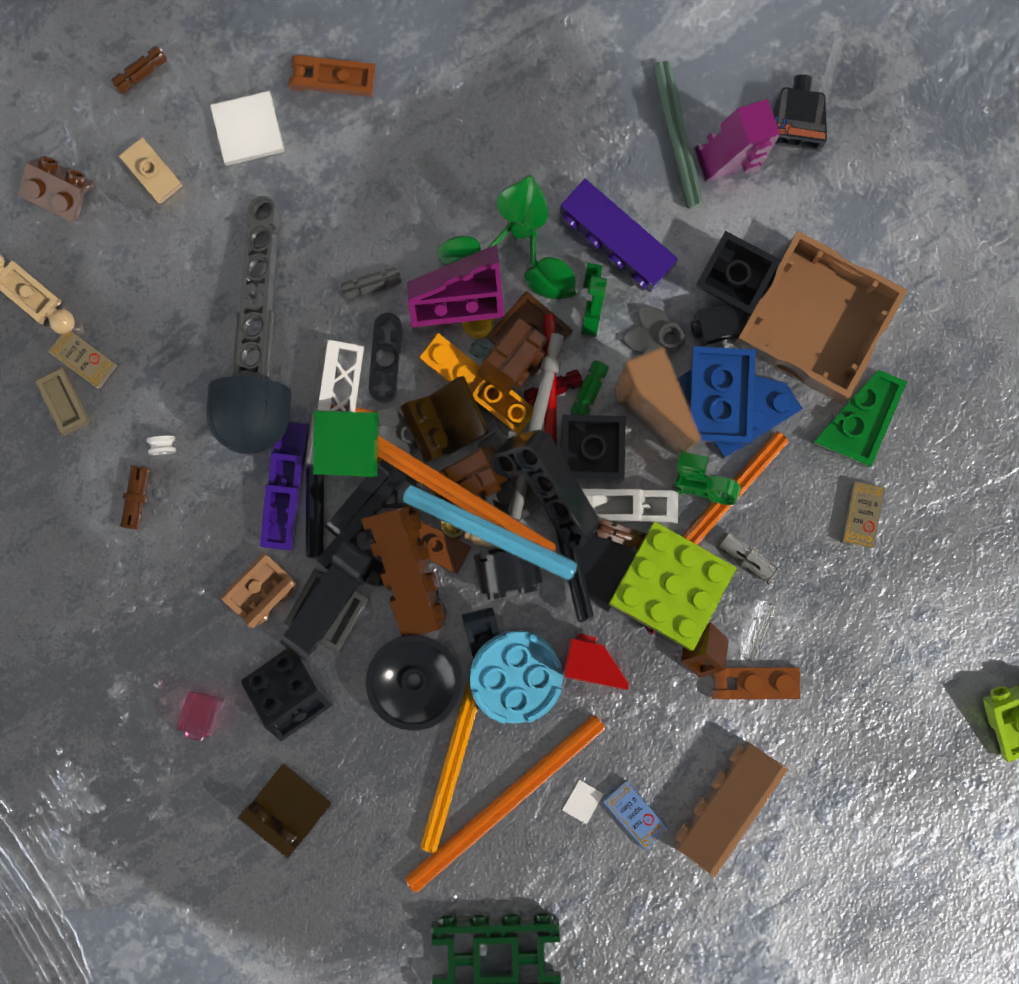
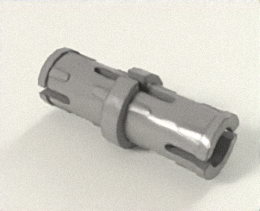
M731 531L718 546L741 563L740 567L744 570L746 568L750 569L766 581L768 585L774 580L781 569L759 554L757 547L751 548L732 534Z

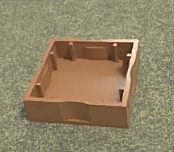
M797 231L780 258L781 261L752 315H749L741 333L733 345L740 349H755L756 358L841 404L852 395L870 361L877 340L888 328L908 290L870 269L852 264L837 251Z

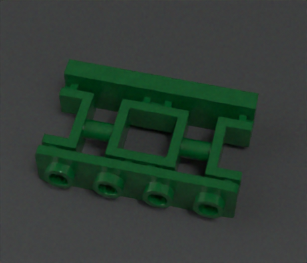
M551 913L534 914V918L521 919L520 914H504L502 919H489L488 915L479 914L471 915L470 920H457V916L444 915L439 916L438 921H432L431 946L447 945L448 974H433L432 984H455V966H474V984H561L560 971H545L544 943H560L559 918H553ZM550 931L537 932V951H518V933H505ZM451 933H486L473 934V952L455 953L454 935H442ZM512 944V972L481 973L480 945ZM538 964L539 983H519V965Z

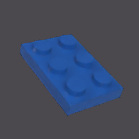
M692 347L689 411L701 438L699 442L752 444L755 349Z

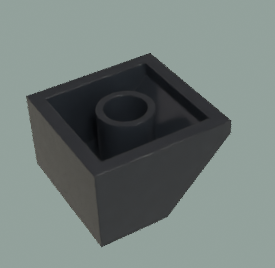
M725 231L696 287L752 315L781 260Z

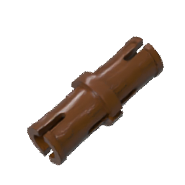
M131 465L127 492L123 493L122 496L125 503L119 527L140 530L143 504L147 503L148 500L145 493L151 469Z

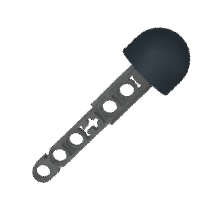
M266 196L256 197L248 207L247 226L249 229L245 239L240 313H237L233 373L230 377L215 379L208 385L206 416L210 431L227 449L240 454H257L273 447L286 432L290 418L291 389L282 383L270 380L275 314L272 312L277 252V236L274 230H278L279 209ZM265 205L271 207L267 217L257 218L256 214L260 207ZM267 234L269 239L266 245L255 247L254 242L257 236ZM266 263V271L262 275H252L253 267L256 264ZM258 291L263 298H259L257 304H254L251 299L257 297ZM261 321L262 328L260 332L255 335H249L248 326L250 323ZM253 350L259 351V360L252 365L246 364V355Z

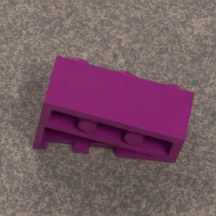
M768 99L737 108L720 124L721 131L717 135L715 132L710 133L707 136L708 143L698 144L694 148L705 181L714 180L744 170V173H751L762 167L761 164L765 162L780 135Z
M497 244L408 281L407 292L411 327L504 318Z

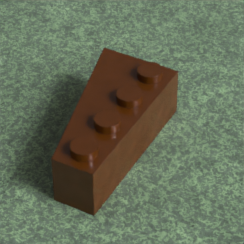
M409 505L361 519L364 529L371 528L373 542L370 543L373 555L377 556L380 560L382 559L383 566L381 567L380 575L383 584L387 590L393 591L394 596L390 597V604L401 636L421 635L441 629L444 626V620L447 619L444 604L438 602L435 590H438V581L435 573L429 570L427 560L430 559V553L427 543L421 541L418 529H421L422 525L417 510L413 511L412 506Z

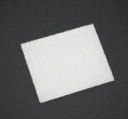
M579 780L562 810L587 824L604 794Z

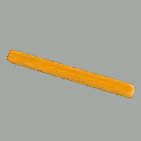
M469 678L420 846L424 851L435 853L439 845L478 708L470 690Z

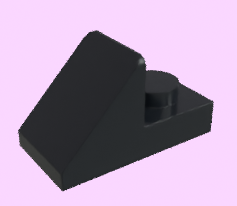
M493 607L462 614L473 659L487 641L499 635Z

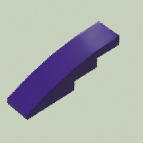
M289 421L286 432L279 442L274 445V450L271 452L269 480L265 488L260 547L292 550L302 488L309 430L308 423Z

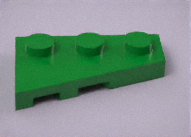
M877 370L812 443L863 466L872 467L907 381Z

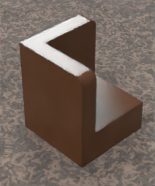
M710 622L707 624L693 651L683 647L681 662L699 678L724 671L729 640Z

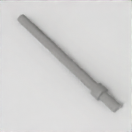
M551 334L547 355L542 358L540 370H543L528 432L542 430L554 375L558 374L561 361L558 359L564 338L563 335ZM524 474L517 477L508 514L516 519L521 518L529 485Z

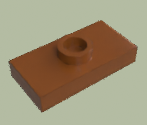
M421 521L422 527L418 530L421 541H425L428 545L430 559L428 560L458 575L472 546L454 537H449L442 531Z

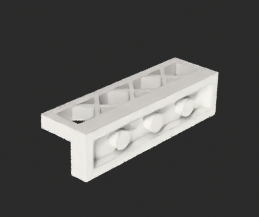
M326 340L321 344L304 465L313 466L314 411H335L337 409L346 411L343 405L348 402L347 411L355 412L364 346L333 340ZM339 350L355 352L354 365L346 371L343 370L337 361ZM336 369L340 373L337 378H335ZM353 371L352 378L350 379L347 374ZM343 378L350 387L349 396L340 402L333 393V387L337 381ZM333 400L336 406L330 409L331 401Z

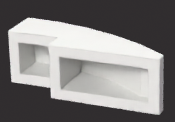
M582 489L599 519L604 518L612 522L653 523L656 521L657 523L678 524L679 493L676 491Z

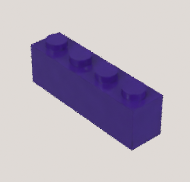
M586 178L560 205L559 214L562 215L560 218L562 222L571 230L577 228L585 235L584 240L594 250L600 248L608 255V262L618 270L623 268L631 275V282L641 290L646 288L651 293L678 261V258Z

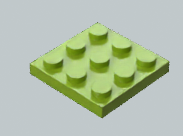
M654 521L608 605L689 651H693L737 567Z

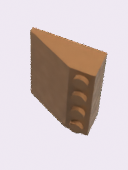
M664 347L627 361L616 382L617 387L614 388L620 406L625 404L627 411L676 455L680 456L681 451L688 452L701 441V438Z

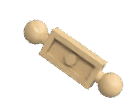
M0 254V291L38 323L43 324L49 318L50 327L56 333L65 334L72 330L75 325L74 316L67 310L56 309L62 301L13 260L5 266V260Z

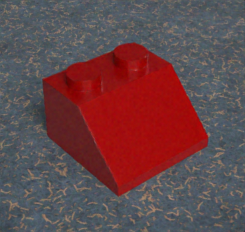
M577 633L576 639L569 638L562 675L564 677L625 690L629 689V682L605 646L597 644L598 637Z

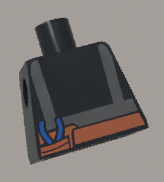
M805 74L795 75L793 88L784 87L781 89L772 112L780 133L774 145L821 151L827 142L826 96L824 93L811 91L813 80L811 76Z

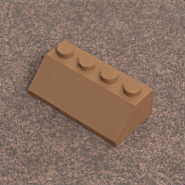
M745 741L743 746L738 744L729 756V760L732 762L726 771L720 770L711 783V786L714 788L708 797L702 796L693 809L695 816L689 824L683 823L675 835V839H677L675 846L714 878L789 770L747 741Z

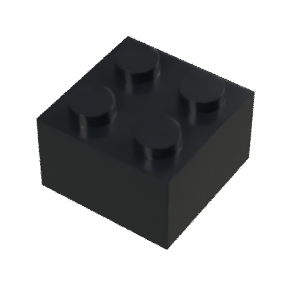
M562 415L560 452L577 482H623L625 479L626 416Z

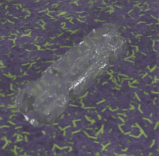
M767 601L760 602L757 609L758 617H754L746 639L748 644H744L741 652L743 658L753 662L758 661L762 651L759 649L765 643L772 624L770 619L774 618L777 610L776 605Z

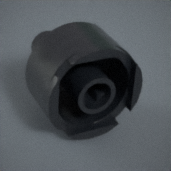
M503 549L489 550V555L483 559L481 558V553L474 555L481 594H487L488 600L504 598L507 591L517 589L519 594L535 592L538 590L537 584L543 581L539 566Z

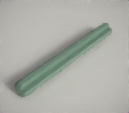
M663 61L657 63L654 70L683 196L688 209L697 208L703 203L672 65L670 61Z

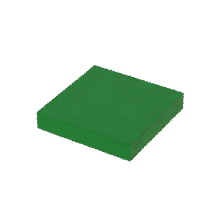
M314 411L313 474L377 476L378 412Z

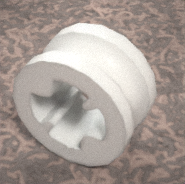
M155 436L146 439L147 443L151 446L150 450H148V455L176 453V448L172 446L175 436Z

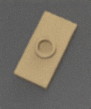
M143 137L119 156L159 205L183 187L182 183Z

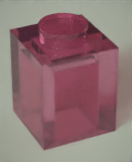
M197 691L187 692L177 730L184 731V737L196 741H203L204 737L214 736L224 699Z

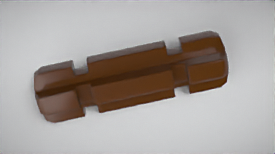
M158 46L150 49L146 57L142 55L125 68L124 74L119 73L112 78V84L121 94L130 90L132 83L136 85L154 71L153 67L156 65L160 67L167 61L166 55Z
M604 518L599 519L600 524L595 532V535L604 539L610 537L609 540L630 548L636 546V550L639 549L647 534L644 532L638 534V530L618 523L612 525V521Z

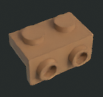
M263 552L220 595V598L244 619L246 625L252 629L256 624L260 625L268 619L271 609L279 601L283 602L291 595L296 583L288 572L266 552Z

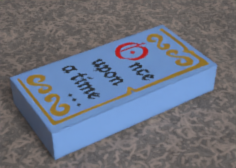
M626 780L603 800V803L644 850L649 848L669 830Z

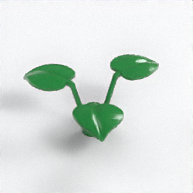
M529 174L519 182L506 187L499 194L497 208L501 215L510 222L507 223L505 229L487 248L498 245L510 231L519 239L529 237L530 263L533 267L528 268L524 274L528 286L535 293L550 299H565L575 296L578 292L575 276L571 268L564 261L554 257H545L539 262L536 259V237L538 232L535 229L541 228L548 219V206L542 190L533 176ZM456 236L440 245L437 256L443 264L449 265L482 250L477 239L470 236Z

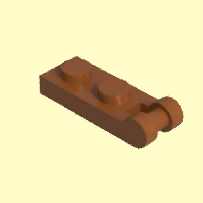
M301 55L292 56L291 68H293V76L289 77V89L294 91L310 90L373 97L376 64ZM313 70L312 78L305 77V71Z
M725 667L724 671L712 674V677H715V689L712 690V699L714 700L800 699L799 667ZM727 677H735V689H727Z

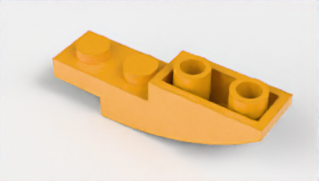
M437 333L418 357L447 383L457 377L464 376L478 407L515 434L519 435L532 418L533 406L513 390L509 394H504L493 383H489L478 374L480 366L441 334Z

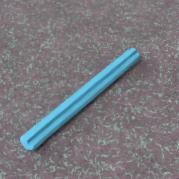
M409 486L404 492L403 501L410 506L566 580H570L575 574L576 562L415 486Z

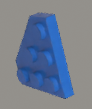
M691 370L676 378L688 405L690 401ZM755 376L753 440L803 409L787 383ZM713 442L723 459L746 445Z

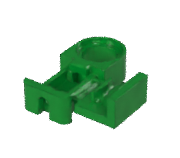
M587 263L583 288H588L587 293L592 295V301L587 300L581 335L592 337L597 336L607 278H601L602 265Z
M681 451L677 462L679 473L675 481L679 495H697L708 498L709 502L724 505H734L737 502L741 486L736 481L715 475H710V477L704 475L709 457Z

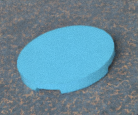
M522 630L504 632L487 641L475 655L469 673L470 690L479 708L493 720L503 724L527 721L530 723L545 715L557 702L562 692L563 664L556 650L543 637Z

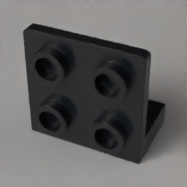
M288 648L241 680V684L264 727L280 741L333 705L329 697L315 684L301 658Z

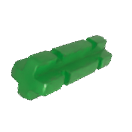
M597 360L592 362L588 370L591 372L590 376L586 375L576 397L579 400L574 402L570 411L572 415H589L591 411L589 405L594 404L603 384L601 378L605 379L609 370V366Z

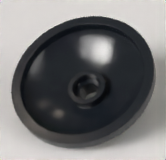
M405 635L387 642L376 652L367 670L366 693L372 708L381 719L399 729L416 731L437 725L452 712L460 696L461 673L455 657L442 643L427 636ZM411 674H417L420 677V682L411 684L408 677Z

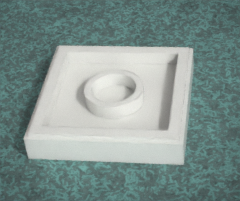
M270 91L210 105L226 166L285 152Z

